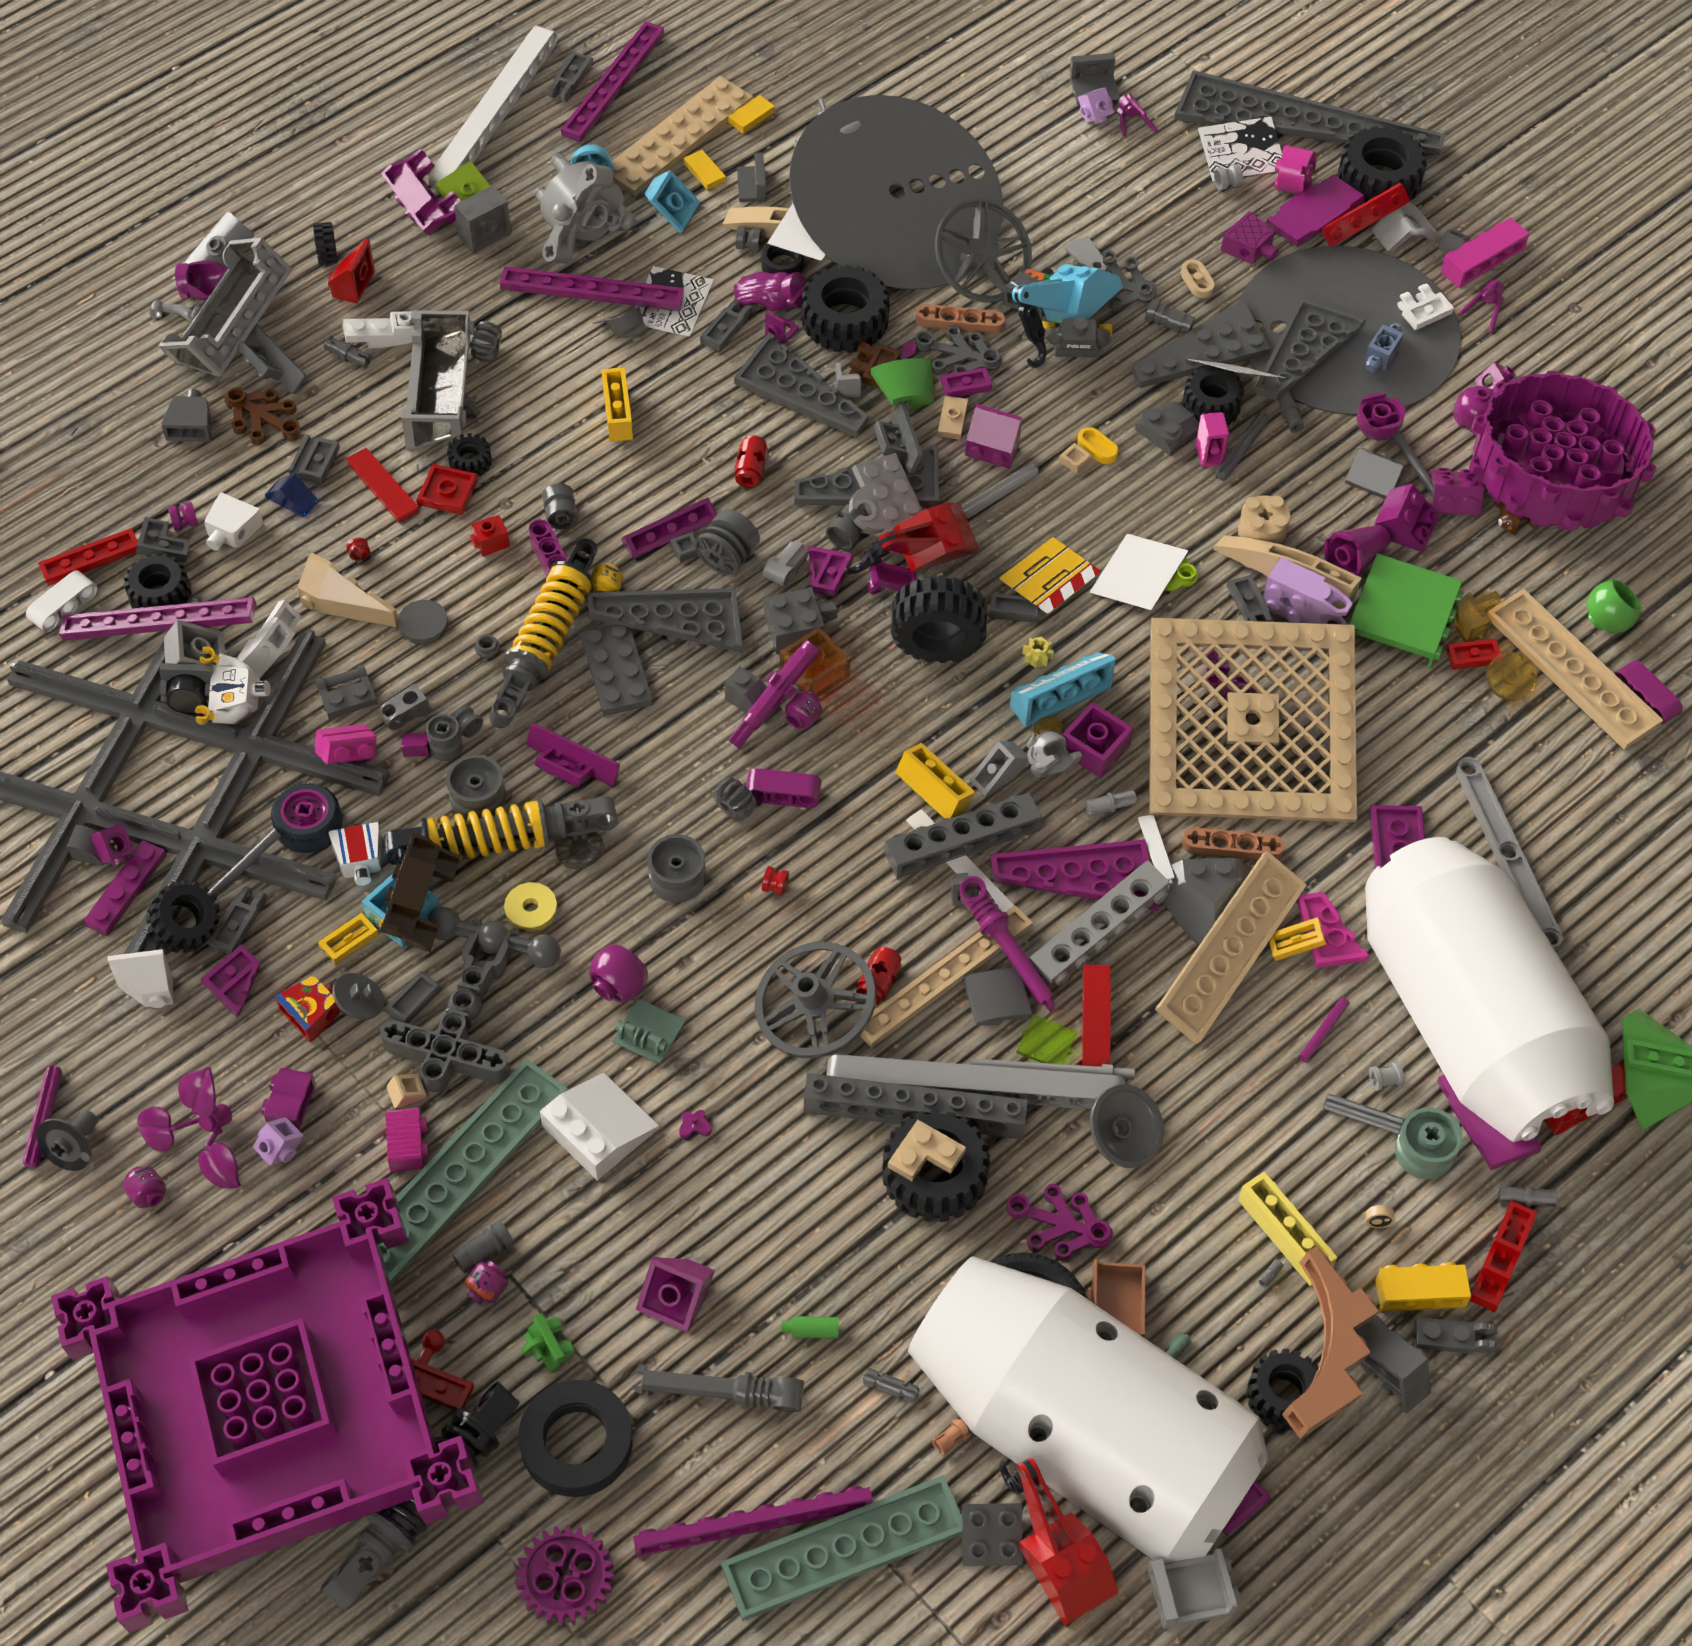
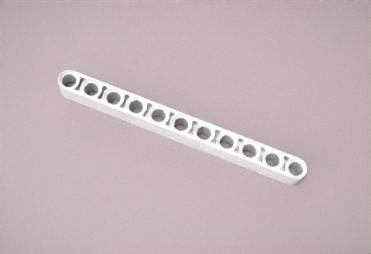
M540 26L532 28L439 158L435 167L431 170L429 174L430 186L435 187L438 181L470 160L472 163L475 161L554 49L557 42V32Z

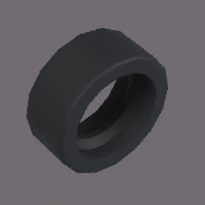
M767 243L761 251L762 271L767 273H802L804 269V255ZM778 255H786L795 259L793 263L788 265H777L769 260Z

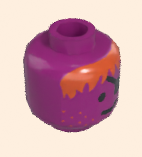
M490 1260L487 1263L479 1262L465 1280L466 1287L470 1289L467 1295L480 1305L483 1301L491 1304L496 1302L508 1285V1281L505 1278L507 1273Z

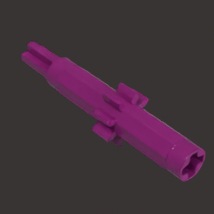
M805 640L779 673L774 671L770 673L765 680L769 683L768 687L748 710V713L743 718V722L728 739L731 744L740 749L755 730L757 731L762 723L767 720L784 697L789 700L797 692V689L794 688L795 683L815 660L814 658L820 652L818 648Z

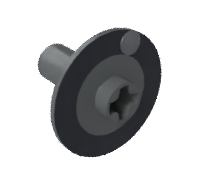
M84 1110L72 1123L61 1119L45 1120L39 1125L36 1132L38 1146L46 1158L56 1166L69 1171L82 1170L90 1163L92 1158L91 1146L85 1136L97 1125L98 1119L91 1111Z

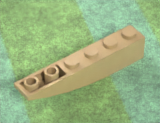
M730 208L723 222V227L737 230L738 226L746 227L748 230L760 228L761 236L771 238L789 208Z
M1224 535L1213 548V550L1221 553L1224 557L1232 558L1242 563L1245 567L1253 568L1263 573L1266 577L1269 576L1281 557L1325 577L1326 583L1335 586L1351 602L1355 598L1362 579L1319 557L1273 542ZM1334 601L1332 603L1337 609L1346 607L1342 601Z

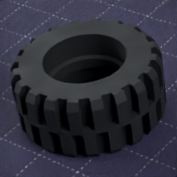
M1374 126L1369 130L1365 128L1360 130L1358 134L1352 135L1346 141L1339 164L1338 178L1364 195V202L1362 204L1398 183L1404 186L1411 202L1418 195L1422 186L1427 166L1426 153L1423 147L1421 148V144L1417 139L1413 140L1412 135L1402 133L1400 129L1396 128L1394 130L1388 126H1383V128ZM1371 165L1386 166L1393 169V171L1379 170Z
M836 265L832 266L829 270L825 268L819 272V275L815 274L803 289L802 325L804 330L816 344L821 343V347L827 350L831 348L834 352L842 350L852 353L859 348L861 342L872 346L877 342V339L883 337L885 330L888 328L889 291L879 277L876 278V275L869 270L867 272L864 271L863 267L857 266V268H853L851 265L838 267ZM849 304L857 306L861 310L853 313H839L830 308L836 305Z
M927 576L923 580L919 578L913 580L910 585L907 583L894 596V601L892 602L891 636L897 647L901 648L906 655L911 654L914 659H924L930 663H933V661H939V663H947V661L951 660L953 662L960 661L962 657L967 658L973 652L976 653L986 640L987 602L982 593L976 587L973 588L972 584L967 581L961 582L959 578L955 577L950 579L946 578V576H939L938 578Z
M931 1110V1114H925L924 1111L915 1113L914 1119L906 1117L901 1121V1128L895 1126L890 1132V1138L886 1140L882 1164V1179L884 1186L887 1187L886 1193L890 1199H896L895 1205L901 1211H904L905 1208L908 1209V1215L915 1219L918 1215L923 1216L924 1221L932 1222L933 1218H940V1222L949 1221V1216L952 1215L957 1219L964 1215L965 1208L971 1211L977 1205V1200L982 1199L985 1193L990 1167V1154L988 1153L987 1142L984 1138H981V1131L976 1126L971 1128L970 1121L964 1117H961V1119L956 1118V1113L947 1111V1114H939V1110ZM917 1120L966 1147V1152L959 1161L962 1171L953 1179L944 1182H930L916 1175L910 1181L888 1168L889 1160Z

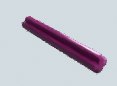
M48 1066L46 1068L23 1158V1164L26 1168L36 1169L40 1164L42 1151L37 1143L36 1132L39 1125L45 1120L51 1119L62 1077L61 1068L57 1066Z

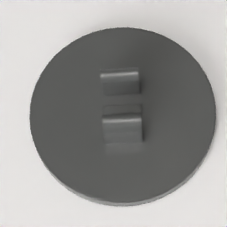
M347 973L340 976L333 985L332 993L336 1004L344 1013L360 1020L373 1019L380 1014L384 1007V996L381 989L374 981L364 975Z

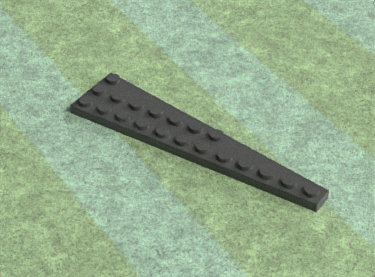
M1194 70L1191 73L1174 116V120H1180L1185 123L1195 122L1210 125L1272 117L1277 134L1314 138L1317 141L1329 140L1346 143L1352 135L1358 134L1362 129L1366 128L1369 130L1374 126H1378V128L1388 126L1390 129L1395 130L1397 128L1402 130V133H1409L1413 136V140H1418L1426 154L1440 155L1446 136L1443 133Z

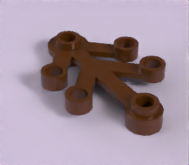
M235 387L228 390L225 396L227 407L233 409L234 421L232 422V428L234 433L240 435L247 431V424L243 419V409L250 413L252 426L250 438L251 442L255 445H261L265 442L261 420L280 430L282 436L287 440H296L301 433L299 422L295 419L283 421L271 414L282 411L285 415H293L297 410L296 404L291 399L278 402V394L274 389L247 394L242 388ZM264 400L266 404L255 405L252 402Z

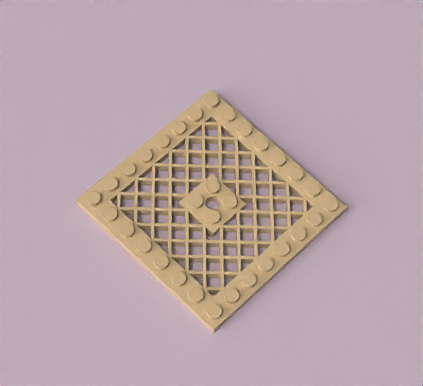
M1151 618L1149 815L1356 822L1354 625ZM1177 646H1183L1180 650L1177 651ZM1197 647L1208 648L1202 653ZM1222 648H1234V649H1232V650L1227 654ZM1247 648L1259 650L1255 654H1252ZM1188 649L1197 657L1191 664L1181 657ZM1272 649L1284 651L1278 656ZM1213 650L1223 658L1216 665L1206 657ZM1298 650L1310 652L1303 656ZM1238 651L1248 659L1241 666L1231 658ZM1263 652L1273 659L1267 667L1257 659ZM1288 653H1291L1299 661L1292 668L1283 660ZM1314 654L1324 661L1317 669L1308 661ZM1177 662L1184 668L1178 675ZM1199 662H1202L1210 669L1203 677L1194 669ZM1226 662L1235 670L1228 678L1219 670ZM1251 663L1261 671L1254 679L1245 671ZM1276 664L1286 672L1280 679H1277L1270 672ZM1302 665L1311 673L1305 680L1295 672ZM1327 666H1328V679L1320 673V672H1322ZM1187 673L1197 681L1191 688H1188L1181 681ZM1213 674L1223 682L1216 689L1206 681ZM1238 675L1248 683L1241 690L1231 682ZM1264 675L1273 683L1267 691L1257 683ZM1289 677L1299 685L1292 692L1283 684ZM1315 677L1324 685L1318 693L1308 685ZM1200 685L1210 693L1203 701L1193 693ZM1177 686L1184 692L1178 699ZM1227 686L1232 692L1227 693L1225 700L1219 692ZM1252 687L1258 693L1246 692ZM1277 688L1286 696L1280 703L1279 694H1271ZM1302 689L1312 697L1305 705L1295 696ZM1327 690L1328 703L1321 697ZM1187 697L1197 705L1190 713L1181 705ZM1213 698L1223 706L1216 713L1206 705ZM1289 701L1299 709L1293 716L1283 708ZM1315 701L1325 710L1318 717L1308 709ZM1178 710L1184 718L1176 724ZM1199 710H1202L1210 718L1203 725L1193 717ZM1225 711L1226 724L1219 718ZM1302 713L1312 721L1305 729L1296 721ZM1256 714L1260 722L1256 725L1249 724L1246 721V715ZM1279 714L1286 720L1280 728ZM1326 715H1328V727L1321 721ZM1187 721L1197 729L1190 737L1181 729ZM1213 722L1223 730L1215 738L1206 730ZM1289 725L1299 733L1293 740L1283 733ZM1315 726L1325 734L1318 742L1308 733ZM1176 734L1184 741L1177 749ZM1200 734L1210 742L1203 749L1193 741ZM1225 735L1226 744H1234L1229 750L1218 742ZM1279 738L1287 745L1280 752L1273 747L1278 746ZM1302 738L1312 745L1306 753L1296 745ZM1328 738L1329 752L1321 746ZM1247 745L1260 746L1255 751H1252ZM1186 746H1189L1197 753L1190 761L1180 753ZM1213 746L1222 754L1216 762L1206 754ZM1239 747L1248 755L1241 763L1232 755ZM1264 748L1274 756L1267 764L1257 756ZM1290 749L1299 757L1293 765L1283 757ZM1315 750L1325 758L1318 766L1309 758ZM1176 758L1184 765L1177 773ZM1200 758L1210 766L1203 774L1193 766ZM1225 759L1235 767L1228 775L1219 767ZM1251 760L1261 768L1254 776L1244 767ZM1277 761L1287 769L1280 777L1270 768ZM1302 762L1312 770L1305 778L1296 770ZM1328 763L1329 777L1321 770ZM1187 770L1197 778L1190 786L1180 778ZM1213 770L1223 779L1215 787L1206 779ZM1238 772L1248 780L1241 788L1231 779ZM1263 773H1266L1274 781L1267 789L1257 780ZM1290 773L1300 782L1293 790L1283 781ZM1316 774L1326 783L1319 790L1309 782ZM1201 782L1207 789L1194 788ZM1227 783L1233 790L1219 789ZM1253 784L1259 791L1245 790ZM1278 785L1284 792L1271 791ZM1304 786L1310 793H1298L1297 791ZM1329 787V794L1323 793Z

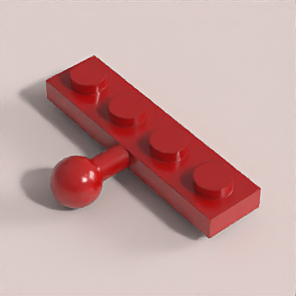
M429 1330L422 1337L423 1349L418 1359H412L421 1395L425 1399L452 1410L457 1408L464 1409L474 1389V1383L428 1365L433 1353L439 1352L445 1344V1338L440 1331Z

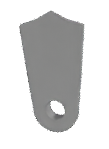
M1089 237L1073 239L1065 247V250L1079 263L1085 264L1089 268L1099 267L1097 269L1107 270L1108 266L1103 264V256Z

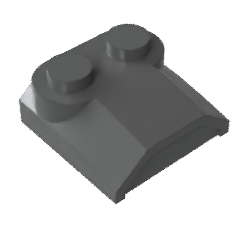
M1167 401L1157 408L1145 410L1142 413L1141 419L1135 424V430L1170 456L1198 433L1200 424L1195 415L1178 402Z

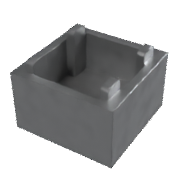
M493 186L454 205L458 236L473 253L511 234L508 202Z

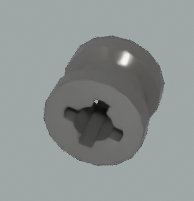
M468 705L460 707L453 714V717L458 721L461 734L466 738L475 735L483 725V719L479 715H474L473 709Z

